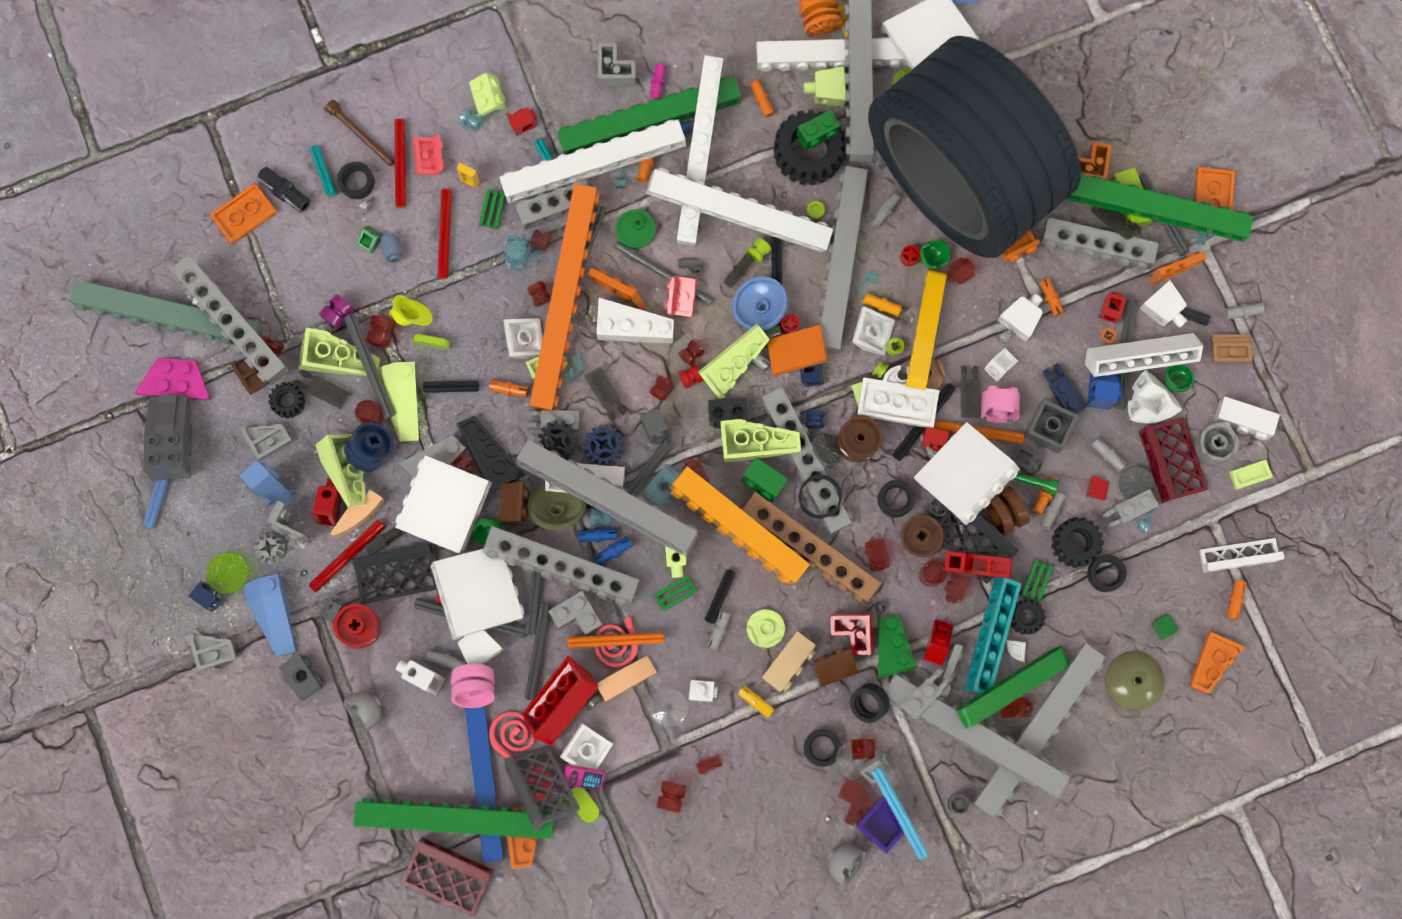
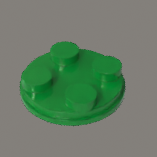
M629 210L619 217L616 223V235L623 245L641 249L648 245L655 235L654 220L648 213L642 210Z

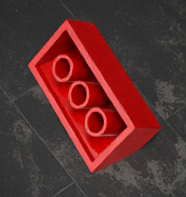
M570 656L565 658L522 713V718L533 738L551 746L599 687L594 677Z

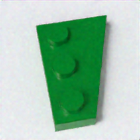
M896 614L879 619L878 679L916 669V664L899 615Z

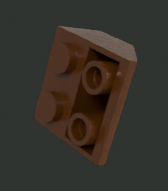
M524 482L502 484L500 525L524 526V521H528V510L525 504L529 500L530 491H528Z
M844 647L834 651L831 657L823 655L814 660L815 663L811 667L820 688L858 673L851 649L846 650Z

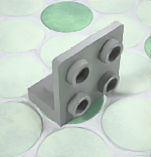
M277 501L267 520L272 525L271 529L284 536L286 533H289L288 537L301 544L304 541L309 543L311 539L285 526V523H289L291 520L292 509L286 504Z

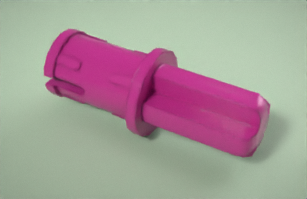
M663 64L655 65L654 76L650 81L652 86L649 99L651 100L655 98L660 99L667 69V66Z

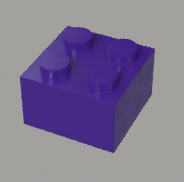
M883 796L879 797L855 825L859 831L885 854L904 835L903 829L886 798Z

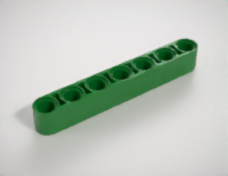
M1059 646L1049 650L958 707L956 712L964 728H970L1068 667L1070 663L1062 647Z

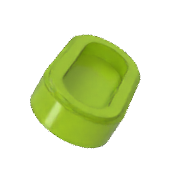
M415 334L412 339L414 344L442 350H449L451 343L444 338L423 334Z
M573 787L571 791L579 805V811L576 812L580 818L587 823L596 821L600 813L598 806L584 788Z

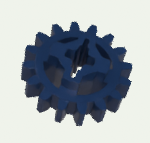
M599 425V430L596 431L595 428H592L593 433L586 434L589 439L583 440V443L587 445L583 450L588 452L586 454L587 459L592 457V464L598 461V465L605 463L606 466H609L610 461L616 464V457L618 459L622 458L619 452H624V448L620 446L625 443L624 440H619L622 434L616 435V428L611 431L609 425L605 429ZM606 434L603 437H598V435ZM613 439H615L617 443L616 449L611 445ZM592 443L596 446L594 453L591 450ZM607 443L608 448L601 449L600 444ZM603 455H610V457L601 458Z

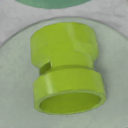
M758 237L754 241L753 247H749L746 250V254L754 262L760 264L763 256L769 254L772 248L765 240Z

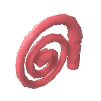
M625 618L624 622L628 634H636L632 618ZM607 624L602 626L595 636H599L605 629L609 628L615 629L621 634L626 633L618 625ZM610 631V632H606L604 635H618V634ZM623 645L621 651L616 654L608 652L615 649L616 646H607L608 651L605 649V646L600 648L603 654L609 658H618L624 654L628 645ZM631 645V654L620 663L608 662L602 657L599 647H594L602 663L609 667L619 668L633 661L637 655L639 645Z
M508 711L500 714L493 720L489 728V740L495 752L497 751L504 759L510 756L512 759H515L516 757L501 746L495 737L496 725L502 718L517 716L524 721L522 714ZM510 720L504 723L501 728L500 737L506 748L522 752L528 750L533 745L535 739L531 734L530 742L526 746L520 748L511 746L505 738V730L508 726L517 724L524 731V737L521 740L514 738V736L521 732L516 725L510 731V740L517 745L524 743L528 739L529 732L527 726L522 721Z

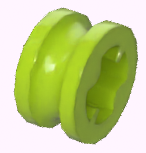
M900 338L890 339L887 341L885 349L889 355L896 356L904 351V342ZM897 343L898 346L896 347H898V349L893 350V346H891V344Z
M881 361L872 375H877L880 380L889 368V365H884L883 361Z

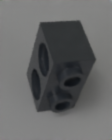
M747 398L708 400L709 426L719 429L721 428V421L741 419L748 422ZM739 409L743 412V415L735 417L732 412ZM720 410L724 413V416L716 418L713 413Z

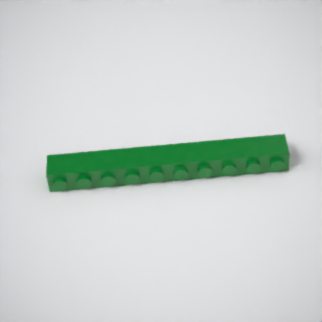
M734 76L720 79L715 111L741 103V95ZM693 87L687 88L679 94L671 93L666 98H655L643 105L636 104L627 110H616L611 115H600L595 120H584L572 127L564 126L557 131L563 154L569 155L575 153L578 149H588L597 143L609 142L615 137L622 138L634 131L641 132L650 126L662 125L668 120H679V122L695 118L699 87L695 89Z
M1081 172L1078 189L1066 199L1244 242L1250 237L1253 216L1247 215L1245 211L1235 212L1224 206L1214 207L1208 202L1198 203L1194 202L1191 198L1181 199L1175 197L1174 194L1157 193L1154 189L1144 190L1133 184L1123 185L1117 180L1107 181L1103 180L1100 176H1086L1083 172Z
M362 798V802H355L353 826L542 839H554L556 820L542 825L543 829L535 832L524 808H519V812H512L511 807H499V811L492 810V806H480V809H472V805L460 804V808H452L450 803H440V807H435L433 802H421V805H413V801L401 800V804H393L394 800L382 799L381 803H374L372 798ZM543 810V816L551 815V810Z

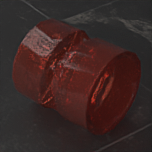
M372 315L370 322L372 330H369L367 333L366 342L377 347L390 348L392 340L390 333L394 332L396 321L385 316Z
M363 400L355 407V417L361 424L366 422L382 424L383 414L374 401Z
M939 560L928 561L919 572L921 583L929 588L939 586L947 577V571H944L945 564Z
M662 780L660 789L662 795L658 797L656 808L681 814L683 805L681 798L685 797L687 786Z

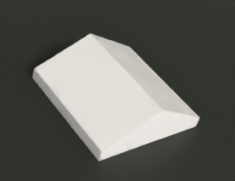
M862 307L852 343L862 350L884 356L886 353L885 345L890 339L895 320L867 307Z
M540 318L503 320L509 357L526 359L540 355L543 340Z
M581 723L560 757L575 766L597 769L613 743Z

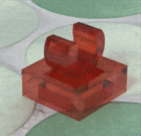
M464 453L452 465L470 474L475 470L469 464L473 458L468 453Z

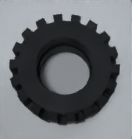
M1074 517L1063 522L1055 529L1054 535L1051 538V541H1053L1051 549L1055 550L1053 552L1054 556L1057 555L1060 563L1064 562L1065 566L1071 565L1072 568L1084 567L1096 560L1103 550L1101 546L1104 545V540H1101L1103 534L1098 532V529H1100L1098 525L1094 526L1092 520L1086 521L1084 517L1080 519ZM1071 532L1080 533L1085 537L1087 542L1085 552L1076 553L1070 549L1067 539Z

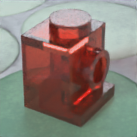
M952 572L949 575L952 581L948 580L944 589L947 592L945 600L956 604V602L960 603L963 600L971 579Z

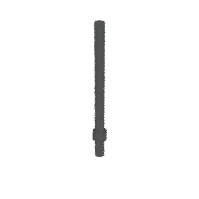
M619 241L615 243L614 248L624 253L628 259H634L667 280H671V277L675 276L638 254V251L634 248H628ZM696 289L695 297L710 305L713 298Z

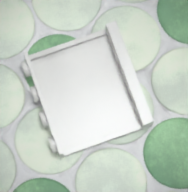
M925 0L883 22L881 28L883 37L889 36L911 69L951 37L967 36L979 40L952 0Z
M966 422L913 478L966 526L975 520L977 514L989 505L991 499L996 494H999L1010 480L1016 477L1020 469L1013 460Z
M424 456V459L422 458L419 461L417 476H414L410 483L411 491L403 500L404 508L402 513L400 512L397 515L395 521L397 523L396 528L459 554H464L492 482L431 457Z
M483 549L432 563L431 570L453 640L514 621L519 622L523 619L524 609L517 599L518 589L512 583V570L510 567H507L504 560L499 558L491 559L486 556V553H483Z

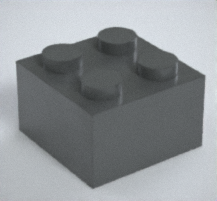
M1043 399L1024 437L1059 454L1063 450L1079 415Z

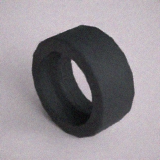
M350 162L340 169L337 182L341 191L347 197L362 199L372 192L375 179L366 164ZM362 171L367 177L366 185L359 190H350L345 184V179L349 173Z
M891 480L884 484L879 491L877 498L878 506L887 516L893 518L902 517L908 514L914 506L915 493L906 482ZM892 488H900L907 495V504L900 510L891 509L885 502V495Z
M1109 554L1102 555L1091 562L1087 572L1088 581L1092 587L1105 593L1112 592L1121 587L1127 575L1126 567L1122 560ZM1104 562L1112 563L1118 570L1117 580L1110 585L1099 582L1096 578V568L1098 565Z
M868 683L862 685L853 692L850 698L851 710L856 718L862 722H877L889 710L890 701L888 695L877 684ZM863 693L870 694L876 699L879 706L877 713H871L864 708L861 702V695Z
M820 729L808 735L803 749L810 763L815 766L825 767L832 765L838 760L842 747L840 739L835 733L830 730ZM820 736L829 738L834 745L832 756L825 760L817 759L811 752L812 742Z

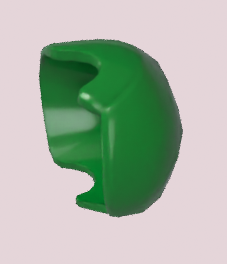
M938 239L925 243L920 249V260L924 266L931 269L946 265L951 256L948 245Z
M1185 364L1172 365L1167 368L1164 380L1170 390L1185 392L1192 387L1194 376Z
M481 518L475 523L471 535L478 543L485 545L492 526L502 530L503 528L493 518Z

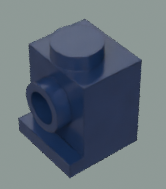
M822 363L800 369L801 382L805 387L824 384Z
M199 581L188 596L211 612L213 609L216 610L222 603V600L216 596L218 592L203 581Z

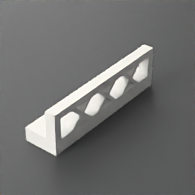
M1276 538L1199 550L1203 573L1278 562L1285 559L1283 551L1278 552ZM1271 543L1273 553L1265 554L1261 551L1264 544ZM1245 547H1250L1256 551L1250 557L1242 554ZM1226 550H1231L1237 554L1234 559L1230 560L1223 557ZM1211 552L1218 557L1215 562L1207 563L1205 553Z

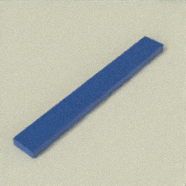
M485 706L465 708L477 809H480V806H492V810L498 811ZM480 834L483 863L504 860L501 836Z

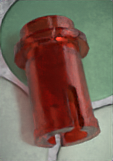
M718 754L704 761L699 760V763L696 764L700 775H706L708 771L723 766Z

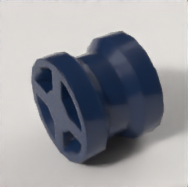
M806 411L808 421L805 423V426L807 428H824V411Z

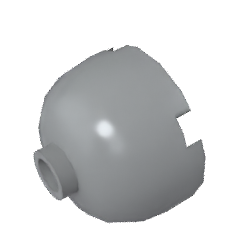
M361 691L355 692L343 700L351 718L360 722L358 726L361 730L367 732L377 724L381 714L379 708L381 703L375 695L371 696Z
M843 845L837 850L833 849L828 856L830 860L828 868L832 878L842 886L848 885L860 870L858 865L860 861L864 862L865 852L854 845Z

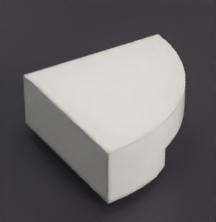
M1006 640V649L1011 657L1017 661L1024 662L1026 642Z

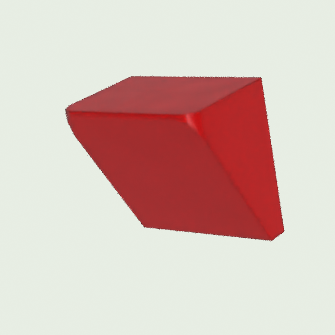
M1095 476L1090 477L1086 496L1105 501L1109 482Z

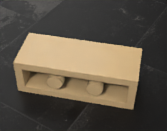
M797 631L761 679L778 693L782 690L786 692L792 684L790 681L794 674L798 676L803 670L804 666H802V663L805 659L810 661L816 653L813 650L816 645Z

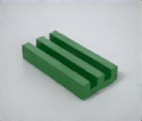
M487 189L479 221L480 226L498 229L506 197L504 192ZM493 195L488 220L485 222L490 197ZM497 197H500L495 223L492 224Z
M1034 560L1021 596L1040 603L1053 566H1048L1043 562ZM1039 566V572L1037 574L1033 588L1029 595L1027 594V591L1029 589L1036 567ZM1046 569V574L1036 598L1034 597L1042 573Z
M688 575L655 593L654 596L663 611H666L697 593V590ZM686 581L688 583L666 597L660 598L661 595ZM689 587L691 588V591H689L688 593L672 601L666 606L664 605V602H666L667 600L683 592Z

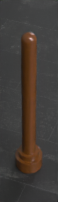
M333 99L327 103L324 108L325 112L341 120L389 166L394 164V160L341 111L338 102Z

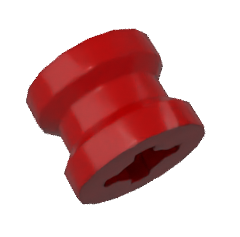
M915 245L905 246L900 255L901 263L907 267L915 266L920 257L919 248Z

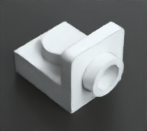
M1004 348L984 369L991 377L999 381L1018 360Z
M691 680L689 700L712 702L713 698H717L718 686H714V681Z

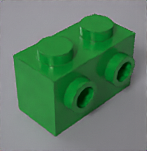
M829 110L798 126L797 136L805 150L811 147H817L827 139L836 137L839 134L840 124L832 110Z
M755 458L741 479V482L749 490H755L767 501L773 502L788 478L758 458Z

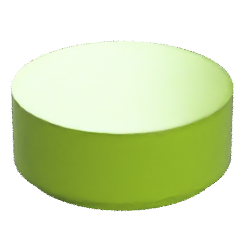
M820 201L810 202L806 209L808 218L814 221L820 220L825 214L823 203Z

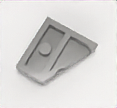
M283 424L240 428L259 461L293 441Z
M194 634L188 635L198 671L237 659L232 640Z

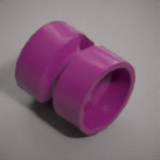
M335 294L329 301L330 305L325 306L319 312V315L333 328L338 330L344 323V317L352 314L355 309L342 297Z

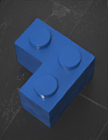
M1090 372L1087 407L1110 410L1116 405L1122 396V389H1119V375L1111 374L1094 377Z

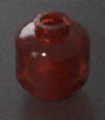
M960 257L948 266L950 273L947 275L953 283L957 281L958 284L963 285L975 276L974 271L976 268L969 258Z

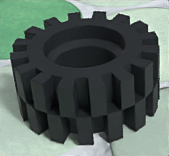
M281 382L282 385L277 384L275 389L272 388L270 390L272 394L268 396L270 398L268 403L270 408L280 417L289 418L291 416L294 418L296 417L295 414L299 415L301 413L300 410L304 409L303 404H306L305 395L297 385H293L291 382H288V384ZM286 393L292 394L294 397V402L289 407H283L280 404L281 396Z
M1020 600L1016 603L1010 626L1014 627V631L1020 632L1022 635L1036 633L1045 624L1046 616H1044L1045 610L1041 608L1042 605L1036 603V600ZM1023 610H1030L1034 614V621L1031 624H1024L1020 620V613Z

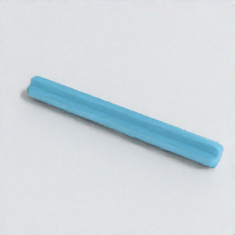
M881 767L873 770L872 775L918 859H925L929 856V853Z

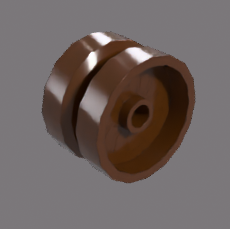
M857 416L848 420L840 429L836 445L839 453L845 459L861 463L870 459L879 450L883 434L875 420L866 416Z
M1011 486L1004 488L999 493V496L995 495L986 507L992 522L1004 536L1013 532L1015 526L1021 528L1030 522L1023 501Z
M916 515L904 523L901 530V542L910 554L916 557H928L940 549L943 543V530L934 518L928 515ZM922 532L926 534L924 540H920L918 537Z

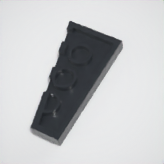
M475 416L457 423V427L484 479L492 482L490 492L501 488L502 484L512 483L525 477L526 474L518 468L513 459L505 453L500 444L492 438Z

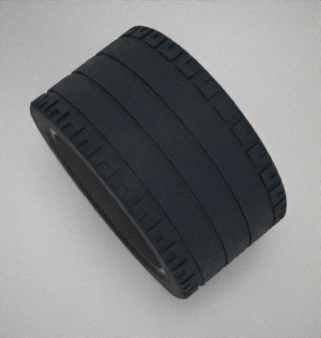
M967 36L949 38L874 100L869 107L868 122L874 143L900 187L917 208L941 232L956 244L975 255L986 258L999 257L1071 196L1080 185L1081 167L1073 140L1054 107L1035 83L1016 64L997 49L978 39Z

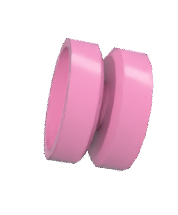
M465 664L455 668L451 672L452 702L464 708H479L491 704L495 699V688L493 686L495 683L494 670L483 664Z

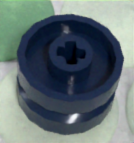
M374 422L363 423L357 427L347 440L344 448L345 457L358 470L363 472L375 471L380 468L392 453L394 447L393 437L380 424Z

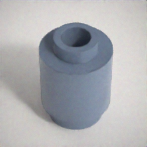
M394 233L381 237L380 245L386 261H391V263L400 261L404 253L398 237Z

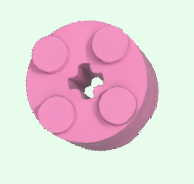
M988 386V390L984 391L981 395V418L986 417V421L992 423H1008V419L1012 418L1013 422L1017 421L1020 418V394L1018 393V388L999 389L998 386Z

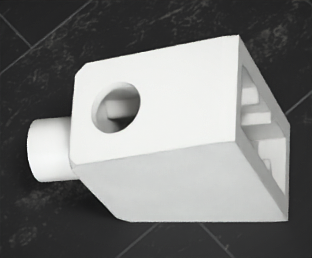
M1170 280L1140 307L1144 313L1162 326H1165L1172 320L1180 328L1188 321L1180 313L1187 304Z
M1033 294L1029 300L1021 296L1001 314L997 321L1012 330L1013 333L1026 342L1043 314V311L1038 308L1042 298L1037 294Z
M485 630L464 635V638L458 642L467 664L484 665L503 651V648Z
M401 660L396 667V671L402 673L401 678L435 696L446 679L412 660L408 663Z

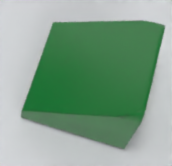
M370 226L363 227L355 244L372 253L383 234Z
M1169 614L1151 623L1161 640L1178 631Z

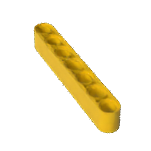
M929 269L927 271L906 387L924 391L926 389L947 273Z

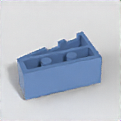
M256 460L239 475L257 495L265 499L273 508L277 501L287 505L295 498L279 480L281 476L266 462L261 464Z

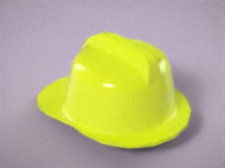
M397 295L393 298V307L389 312V316L399 325L409 326L416 324L428 326L432 323V313L425 305L402 295Z

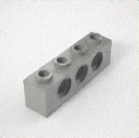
M576 180L569 186H559L552 192L540 193L533 199L520 200L515 206L524 231L567 216L571 202L567 197L572 194L574 183L588 186L587 181ZM552 201L559 202L557 206L553 207L550 205ZM535 207L542 208L538 213L532 212V209Z

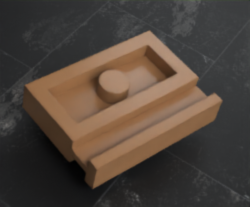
M1213 334L1211 336L1212 363H1251V335Z

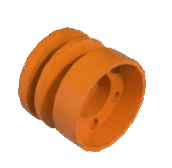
M799 0L798 7L801 16L804 18L803 25L808 36L827 35L842 26L843 20L840 16V11L837 9V0Z

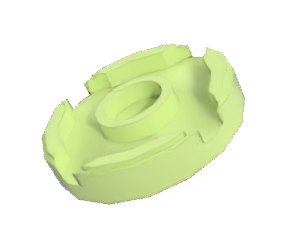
M763 609L751 615L747 622L746 631L748 638L753 644L760 648H770L781 642L785 633V624L778 613Z

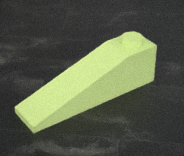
M312 328L305 329L298 369L322 373L367 376L355 346L331 335L327 331ZM371 354L377 369L379 367L380 358Z
M395 362L378 367V374L395 413L390 419L399 442L419 441L415 362Z
M741 419L721 421L724 463L801 452L799 432L751 423Z
M352 434L325 436L316 444L323 467L347 507L364 506L366 504L365 483L363 482V474L365 472L354 468L348 462L344 452L345 444Z

